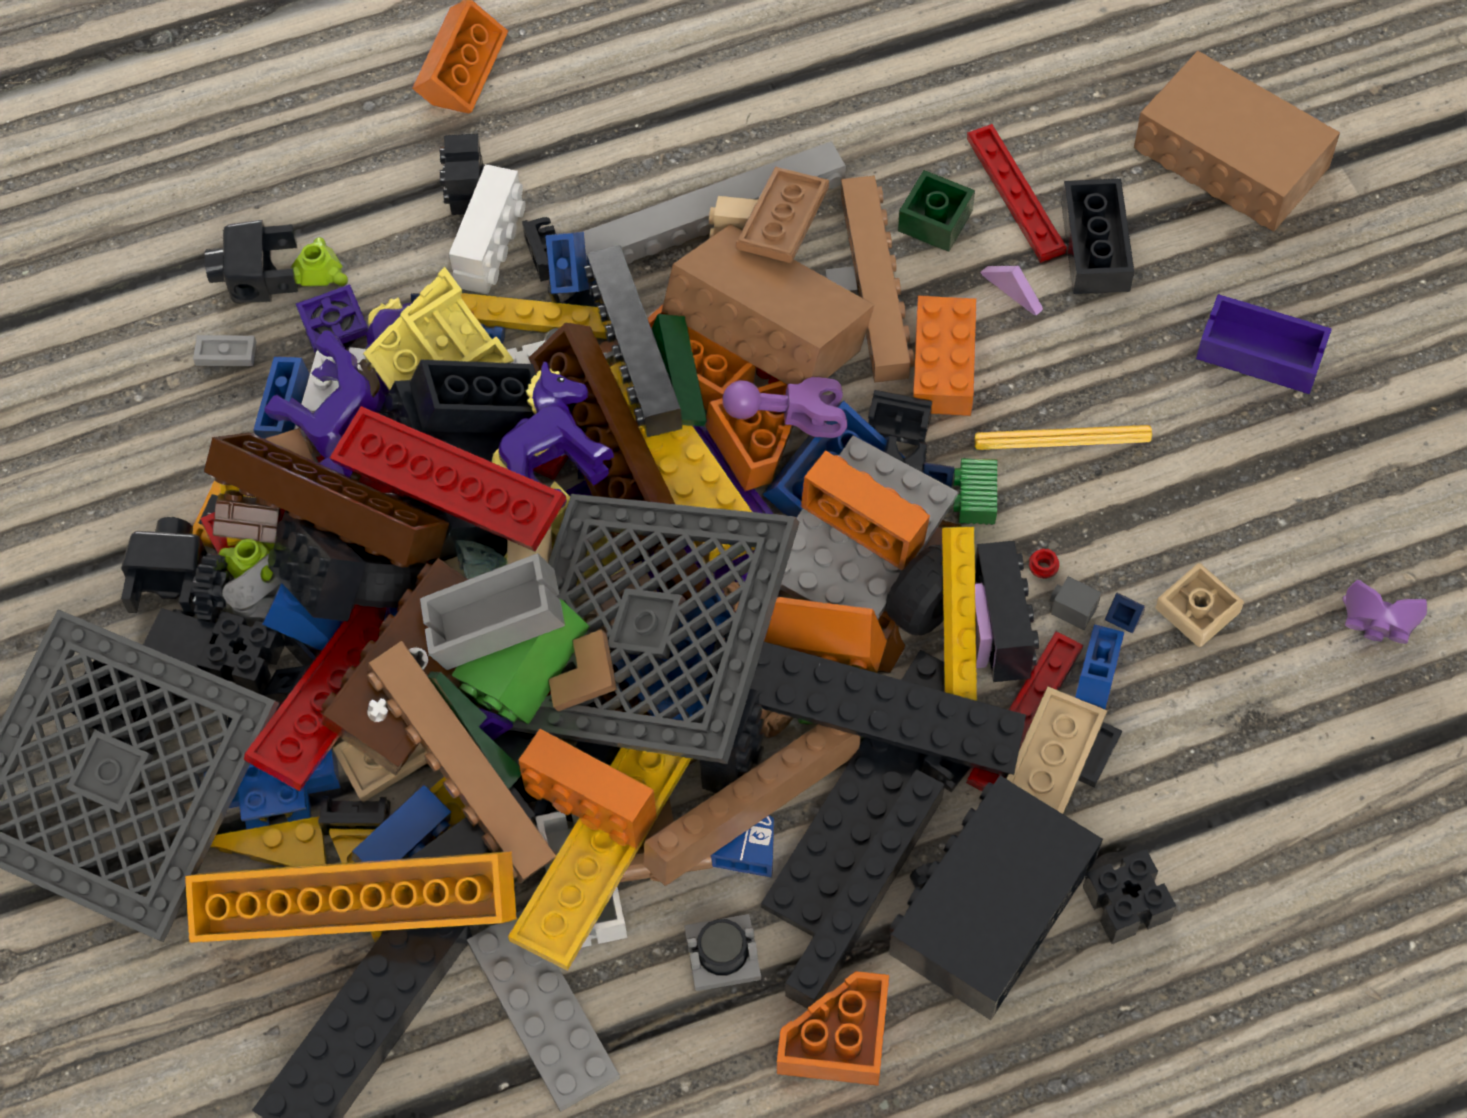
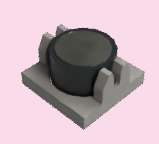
M749 914L684 925L695 991L761 980L757 946Z

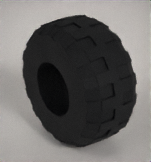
M931 545L913 558L899 574L887 595L885 607L888 616L896 625L911 635L923 636L926 633L932 632L933 629L944 621L942 545Z
M364 546L352 548L366 563L354 604L375 608H398V602L409 588L414 591L417 587L415 585L418 581L417 577L427 563H415L409 565V567H399L390 562L391 559L388 557L366 552Z

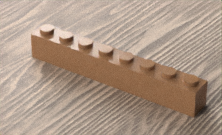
M875 175L841 179V201L858 295L874 305L866 331L874 383L909 379L910 367L915 366L913 349L908 350L907 343L910 342V332L908 325L903 326L902 319H905V305L903 301L899 302L898 295H901L899 278H894L893 272H896L895 255H890L889 249H892L890 231L885 232L884 227L888 225L886 209H881L880 203H883L882 186L877 187Z
M402 641L369 662L368 671L370 673L367 675L369 682L377 692L381 689L389 699L386 701L387 707L396 718L400 716L408 725L405 728L407 735L415 745L420 743L427 752L424 758L434 772L440 770L446 779L443 784L449 794L454 799L456 797L461 799L466 806L462 809L463 813L473 826L478 823L485 833L482 839L492 853L496 850L498 852L512 851L514 879L517 878L522 883L553 861L556 855L404 643Z
M817 725L647 839L644 843V866L664 886H667L850 760L859 749L861 736Z

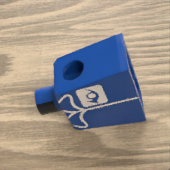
M768 815L711 855L712 866L772 878L774 817Z

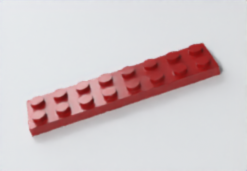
M362 406L329 457L337 465L536 552L566 500V496L558 490Z
M360 605L354 607L348 622L344 621L245 752L244 761L301 791L339 738L336 733L322 725L323 714H321V707L332 692L338 694L342 689L340 687L342 682L340 681L351 666L355 668L361 663L359 662L360 654L370 640L376 642L379 639V628L384 622L386 608Z

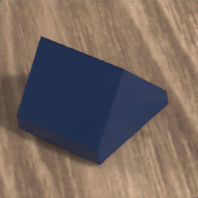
M924 463V474L952 488L954 466Z
M1116 593L1105 621L1133 633L1144 615L1145 606L1120 593Z

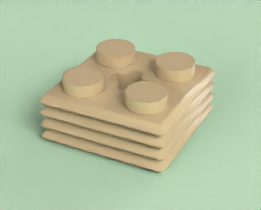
M1198 563L1158 597L1155 608L1195 645L1202 647L1241 612L1244 601L1201 563Z

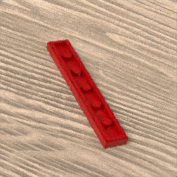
M993 124L967 132L968 142L1040 263L1065 254L1067 250L1066 245Z
M1057 631L1039 658L1037 665L1033 668L1031 678L1026 680L1009 708L1011 711L1026 715L1020 748L1047 687L1055 690L1060 689L1083 650V644ZM973 768L966 783L983 791L989 782L994 784L1000 775Z

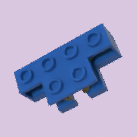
M333 748L324 757L301 791L250 764L229 808L240 807L241 820L245 821L246 830L269 826V816L285 814L288 822L312 818L309 794L341 788L338 763Z

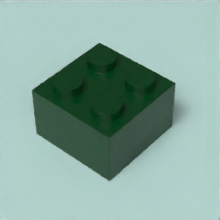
M923 170L899 210L898 232L949 252L973 212L975 190Z

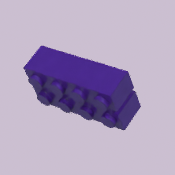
M1218 294L1202 335L1196 359L1310 394L1332 328Z

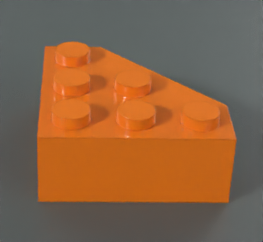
M779 381L758 387L760 393L785 395L787 384ZM723 398L711 401L706 414L707 422L705 427L744 491L770 484L794 425L785 424L784 412L758 410L750 418L737 419L726 412L723 406Z
M855 971L831 993H826L808 1007L805 1013L783 1026L780 1030L777 1074L879 1086L889 975Z

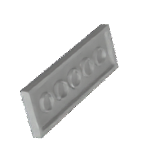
M523 910L516 913V920L497 923L467 939V942L561 1112L619 1080L620 1076L559 967L509 941L508 935L522 914Z

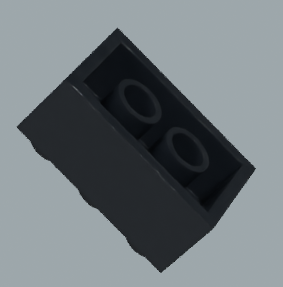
M95 660L92 662L94 670L106 666ZM118 670L121 682L133 677ZM111 674L98 678L101 690L114 685ZM90 682L77 687L80 699L93 694ZM137 685L124 690L128 702L141 697ZM146 685L148 693L155 691ZM70 694L61 707L72 703ZM117 694L104 699L107 711L120 706ZM165 697L151 702L154 713L168 708ZM96 702L83 707L86 719L99 714ZM144 705L130 710L134 722L147 717ZM123 714L110 719L113 731L126 726ZM171 717L158 722L161 734L170 731L174 726ZM102 723L92 726L97 731L105 734ZM150 725L137 731L140 743L154 738ZM129 734L117 739L133 746ZM157 747L147 749L145 752L154 755Z

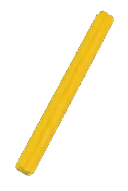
M1150 425L977 432L974 436V445L977 450L1145 443L1150 442L1152 439V428Z

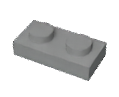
M197 335L193 360L195 366H253L257 342L255 336Z

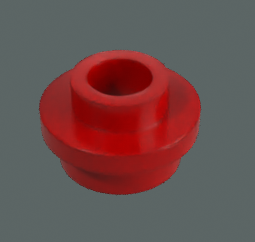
M1040 549L1034 552L1029 559V569L1038 578H1051L1059 570V559L1049 549ZM1046 563L1049 567H1041L1039 564Z

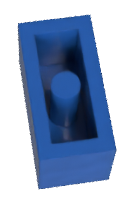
M584 232L546 235L551 294L588 290L589 283L586 281L583 268L584 265H587Z

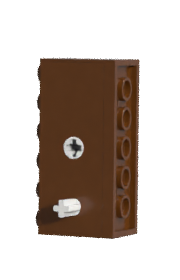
M439 558L433 565L427 563L417 577L418 581L415 584L417 586L413 591L409 588L398 602L399 607L397 608L398 613L396 616L388 615L379 628V639L376 642L370 640L360 654L359 662L361 663L357 668L351 666L340 681L342 682L340 685L342 689L338 694L332 692L321 707V714H323L322 725L395 776L419 743L415 745L407 735L405 728L408 725L401 716L396 718L386 705V701L389 699L381 689L377 692L367 678V675L370 673L368 665L369 662L402 641L427 676L431 671L441 672L458 689L461 686V683L451 676L457 667L446 670L428 653L425 629L428 627L423 621L420 598L469 580Z

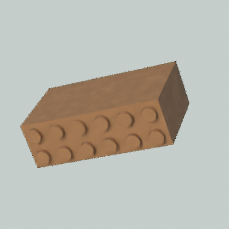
M1197 51L1140 113L1134 149L1160 163L1165 169L1171 170L1185 178L1187 182L1205 190L1212 197L1218 198L1232 206L1234 210L1252 218L1259 225L1275 231L1330 168L1340 132Z
M732 224L673 264L662 312L667 315L685 316L688 327L787 385L799 384L811 377L828 378L861 350L874 309L872 303L794 259L792 263L737 250L736 241L742 230Z

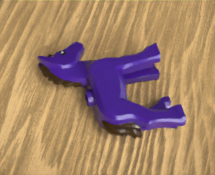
M326 330L315 342V347L322 355L332 357L335 363L326 359L311 374L322 382L329 380L338 381L339 387L324 400L314 413L293 397L288 402L278 395L272 397L265 406L264 411L272 419L293 422L303 430L317 451L325 458L319 464L359 481L360 474L335 464L329 457L359 408L362 406L373 412L375 411L379 401L380 382L375 373V368L371 369V362L362 359L357 363V358L345 349L340 339L331 331Z

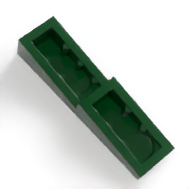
M658 314L651 330L681 408L682 425L704 427L707 419L685 316Z
M431 671L427 677L509 789L522 775L520 766L479 728L487 716L441 672Z

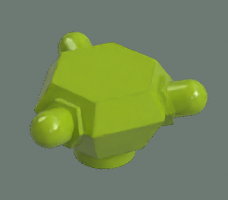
M317 237L313 243L306 245L291 266L297 283L301 284V286L327 287L329 283L332 284L333 282L338 286H345L348 283L347 276L341 270L342 264L332 248L326 245V241L322 237Z
M244 539L238 542L235 547L223 548L220 550L219 555L226 557L225 562L228 564L226 568L236 579L265 557L271 549H274L275 543ZM268 565L264 566L260 573L262 581L266 583L273 575Z

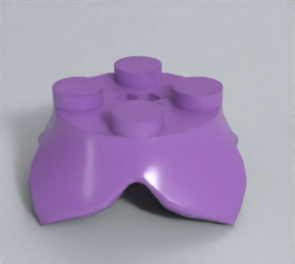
M1356 580L1347 589L1346 595L1342 598L1347 610L1345 626L1350 629L1365 631V638L1381 642L1383 637H1387L1392 641L1407 644L1411 632L1427 614L1426 599L1396 600L1394 604L1383 601L1381 595L1361 580Z

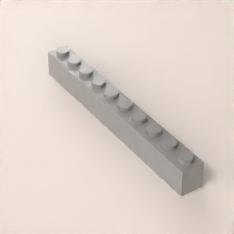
M830 141L583 231L586 253L620 245L627 264H630L639 258L657 254L666 248L678 246L688 240L710 234V229L714 228L713 224H709L710 208L716 207L718 196L758 200L775 167L829 180L828 189H833L841 184V179H845L846 165L834 144Z

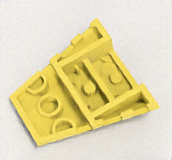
M445 267L438 273L433 282L420 292L417 299L402 311L400 317L392 325H389L363 353L367 361L371 362V366L375 368V372L389 391L394 381L411 380L420 360L514 362V359L497 337L491 339L461 298L462 289Z

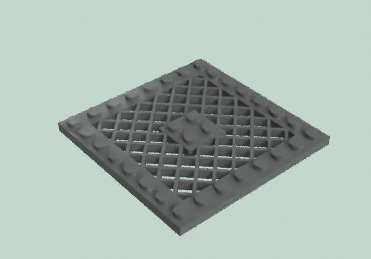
M571 494L548 562L555 570L559 590L557 597L562 599L582 619L596 609L599 616L587 623L590 627L585 635L593 633L605 625L608 631L606 634L609 650L611 651L612 665L623 658L626 666L614 673L617 696L605 704L602 702L601 696L558 712L553 707L551 694L549 696L547 694L529 725L517 719L509 730L537 734L539 729H542L562 739L728 764L800 522L795 516ZM611 532L620 533V534L617 535V536L614 538L613 535L611 534ZM638 535H643V536H648V537H646L644 540L641 541ZM606 536L609 542L595 550L592 544ZM666 538H671V539H676V540H674L672 543L669 544L668 541L666 540ZM633 539L636 545L622 553L620 547ZM661 541L664 548L650 557L647 550ZM694 541H699V542H704V543L697 547L696 544L694 543ZM689 544L692 551L678 560L675 553ZM722 544L733 546L725 550ZM715 548H718L721 554L706 563L703 557ZM746 550L749 558L735 567L732 559ZM615 552L618 558L604 566L601 560ZM642 554L646 561L632 570L629 563ZM670 557L673 564L660 573L656 566ZM699 561L702 567L688 576L685 569ZM596 564L599 571L586 579L583 573ZM727 564L730 571L716 579L713 573ZM624 567L627 574L613 582L610 576ZM652 571L655 577L641 586L638 579ZM748 572L746 581H744L741 576ZM680 574L683 580L669 589L666 582ZM708 577L711 584L697 592L694 586ZM578 578H579V580H580L581 583L576 586L577 581H578ZM605 580L608 587L595 595L592 588ZM737 580L741 587L726 596L723 589ZM633 583L636 589H628L626 587ZM660 586H661L662 590L664 591V593H661V592H653L654 590H656V589L659 588ZM625 589L623 596H621L619 592ZM689 590L692 597L686 601L682 594ZM587 593L590 599L577 608L574 601ZM718 593L721 601L707 609L704 602ZM614 596L617 603L604 611L601 604ZM739 602L737 610L735 611L733 605ZM699 606L702 614L688 622L685 615ZM728 610L731 617L717 626L714 618ZM615 618L614 624L612 626L610 621ZM680 621H681L682 624H683V627H681L680 629H678L679 623H680ZM709 623L712 630L698 639L695 631ZM730 631L728 640L726 641L724 635ZM690 636L693 643L679 652L676 644ZM719 640L722 647L708 656L705 648ZM575 651L561 674L578 668ZM670 651H672L674 656L660 665L657 658L668 659ZM700 653L703 660L689 669L686 661ZM628 654L638 655L639 657L632 661ZM721 661L720 666H719V669H718V672H717V670H716V668H715L714 665H716L717 663H719V662ZM651 662L655 669L641 678L638 670ZM680 666L684 673L670 682L666 675ZM709 670L713 677L699 686L695 678ZM632 675L636 682L622 691L619 683ZM661 679L664 687L651 695L647 688ZM690 683L693 691L679 699L676 691ZM642 692L645 700L632 708L628 701ZM711 692L708 702L705 696ZM671 696L674 704L660 712L657 705ZM700 700L704 708L690 717L686 709ZM594 701L598 708L587 707V705ZM623 705L626 712L614 710ZM651 709L655 716L643 714ZM680 713L684 721L672 718Z
M58 609L0 722V800L4 792L7 795V799L0 802V811L10 807L14 819L2 825L0 822V868L164 942L186 898L185 876L198 873L250 763L244 761L245 752L272 718L279 703ZM91 659L98 661L102 664H105L106 666L94 670V666ZM84 662L87 674L74 679L71 667ZM118 670L133 677L121 682ZM111 674L114 685L101 690L98 678ZM63 675H64L66 682L63 683V684H61V685H59V683H60V681H61V679H62V677H63ZM90 682L93 694L80 699L77 687ZM145 682L160 689L148 693ZM137 685L141 697L128 702L124 690ZM69 691L72 703L59 707L56 696ZM172 693L187 700L175 705ZM117 694L120 706L107 711L104 699ZM165 697L168 708L154 713L151 702ZM96 702L99 714L86 719L83 707ZM50 704L52 711L44 714ZM144 705L147 717L134 722L130 710ZM199 705L215 712L203 717ZM192 708L195 720L182 725L178 713ZM75 711L78 723L66 728L62 716ZM123 714L126 726L113 731L110 719ZM171 717L174 729L161 734L158 722ZM227 717L232 719L230 725L228 723ZM55 720L58 732L45 737L42 725ZM219 720L223 732L209 737L206 725ZM102 723L105 734L94 730L91 736L89 728ZM150 725L154 738L140 743L137 731ZM199 729L202 741L188 746L185 734ZM81 731L85 743L72 748L68 736ZM35 733L37 740L30 743ZM129 734L133 746L117 739ZM177 737L181 750L168 755L164 742ZM61 740L64 752L51 757L48 745ZM221 742L215 754L212 746ZM156 746L160 758L152 761L154 756L145 752V750ZM40 749L43 761L31 766L27 754ZM205 749L208 762L195 767L191 754ZM82 754L78 764H76L75 757ZM184 758L187 771L174 776L170 763ZM67 760L70 773L57 778L54 765ZM19 762H20V763H21V766H22V770L15 772V770H16V768H17V766H18V764H19ZM163 766L166 779L153 784L150 771ZM46 769L49 782L36 786L33 774ZM207 771L202 783L200 784L198 775ZM25 778L28 790L16 795L13 783ZM143 779L145 788L137 791ZM191 779L194 791L180 796L177 784ZM68 783L66 789L76 794L63 798L60 786ZM169 787L173 800L160 805L156 792ZM52 790L55 802L43 807L39 795ZM148 796L152 809L139 814L135 801ZM87 798L103 806L90 810ZM31 799L34 811L22 816L19 803ZM192 801L191 806L186 814L184 804ZM79 802L82 815L70 819L66 807ZM176 808L180 821L166 826L162 813ZM129 809L131 818L118 823L114 810L125 815ZM58 810L61 823L49 828L45 815ZM106 814L110 826L97 831L93 819ZM155 817L158 830L145 835L141 822ZM37 819L41 832L28 837L24 824ZM85 823L89 835L76 840L72 828ZM134 826L137 839L124 844L121 831ZM16 828L19 840L5 834V832ZM64 831L68 844L55 849L51 836ZM178 831L173 843H171L169 834ZM113 835L116 848L103 853L100 839ZM161 838L165 851L152 856L148 843ZM43 840L46 852L31 845ZM92 844L95 856L82 861L79 848ZM140 847L144 860L131 865L127 852ZM70 852L74 865L58 857ZM119 855L123 869L110 874L106 861ZM163 861L157 873L154 864ZM98 864L101 877L85 869ZM147 868L150 881L137 886L133 873ZM125 877L129 889L115 884L113 881ZM149 891L146 897L140 895L144 892Z

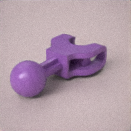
M811 377L799 384H788L785 395L760 393L758 388L751 382L740 380L731 383L723 394V406L726 412L737 419L750 418L758 410L784 412L785 424L797 426L803 432L814 437H839L847 428V419L844 411L836 407L843 396L842 387L834 379ZM826 391L833 392L830 395H822ZM824 421H837L838 423L828 425Z

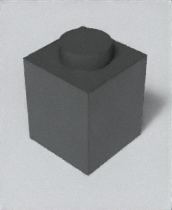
M1068 576L1062 586L1057 584L1050 597V601L1053 602L1051 615L1085 630L1098 608L1101 592Z

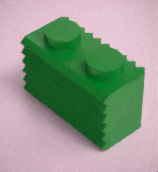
M961 458L960 468H954V486H959V494L953 503V512H959V523H984L985 525H994L996 523L997 459Z

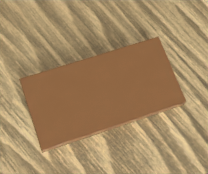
M775 167L736 241V249L792 263L829 188V180Z

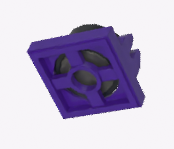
M350 284L296 303L305 332L315 353L317 351L315 342L326 330L336 335L345 349L351 346L357 338L367 335L368 326Z

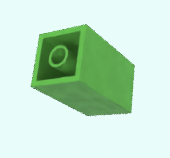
M560 599L565 626L459 665L451 676L461 683L459 689L475 698L474 701L489 711L494 708L499 711L498 714L512 723H515L518 719L529 725L550 691L549 679L561 674L574 653L573 640L583 637L590 626Z

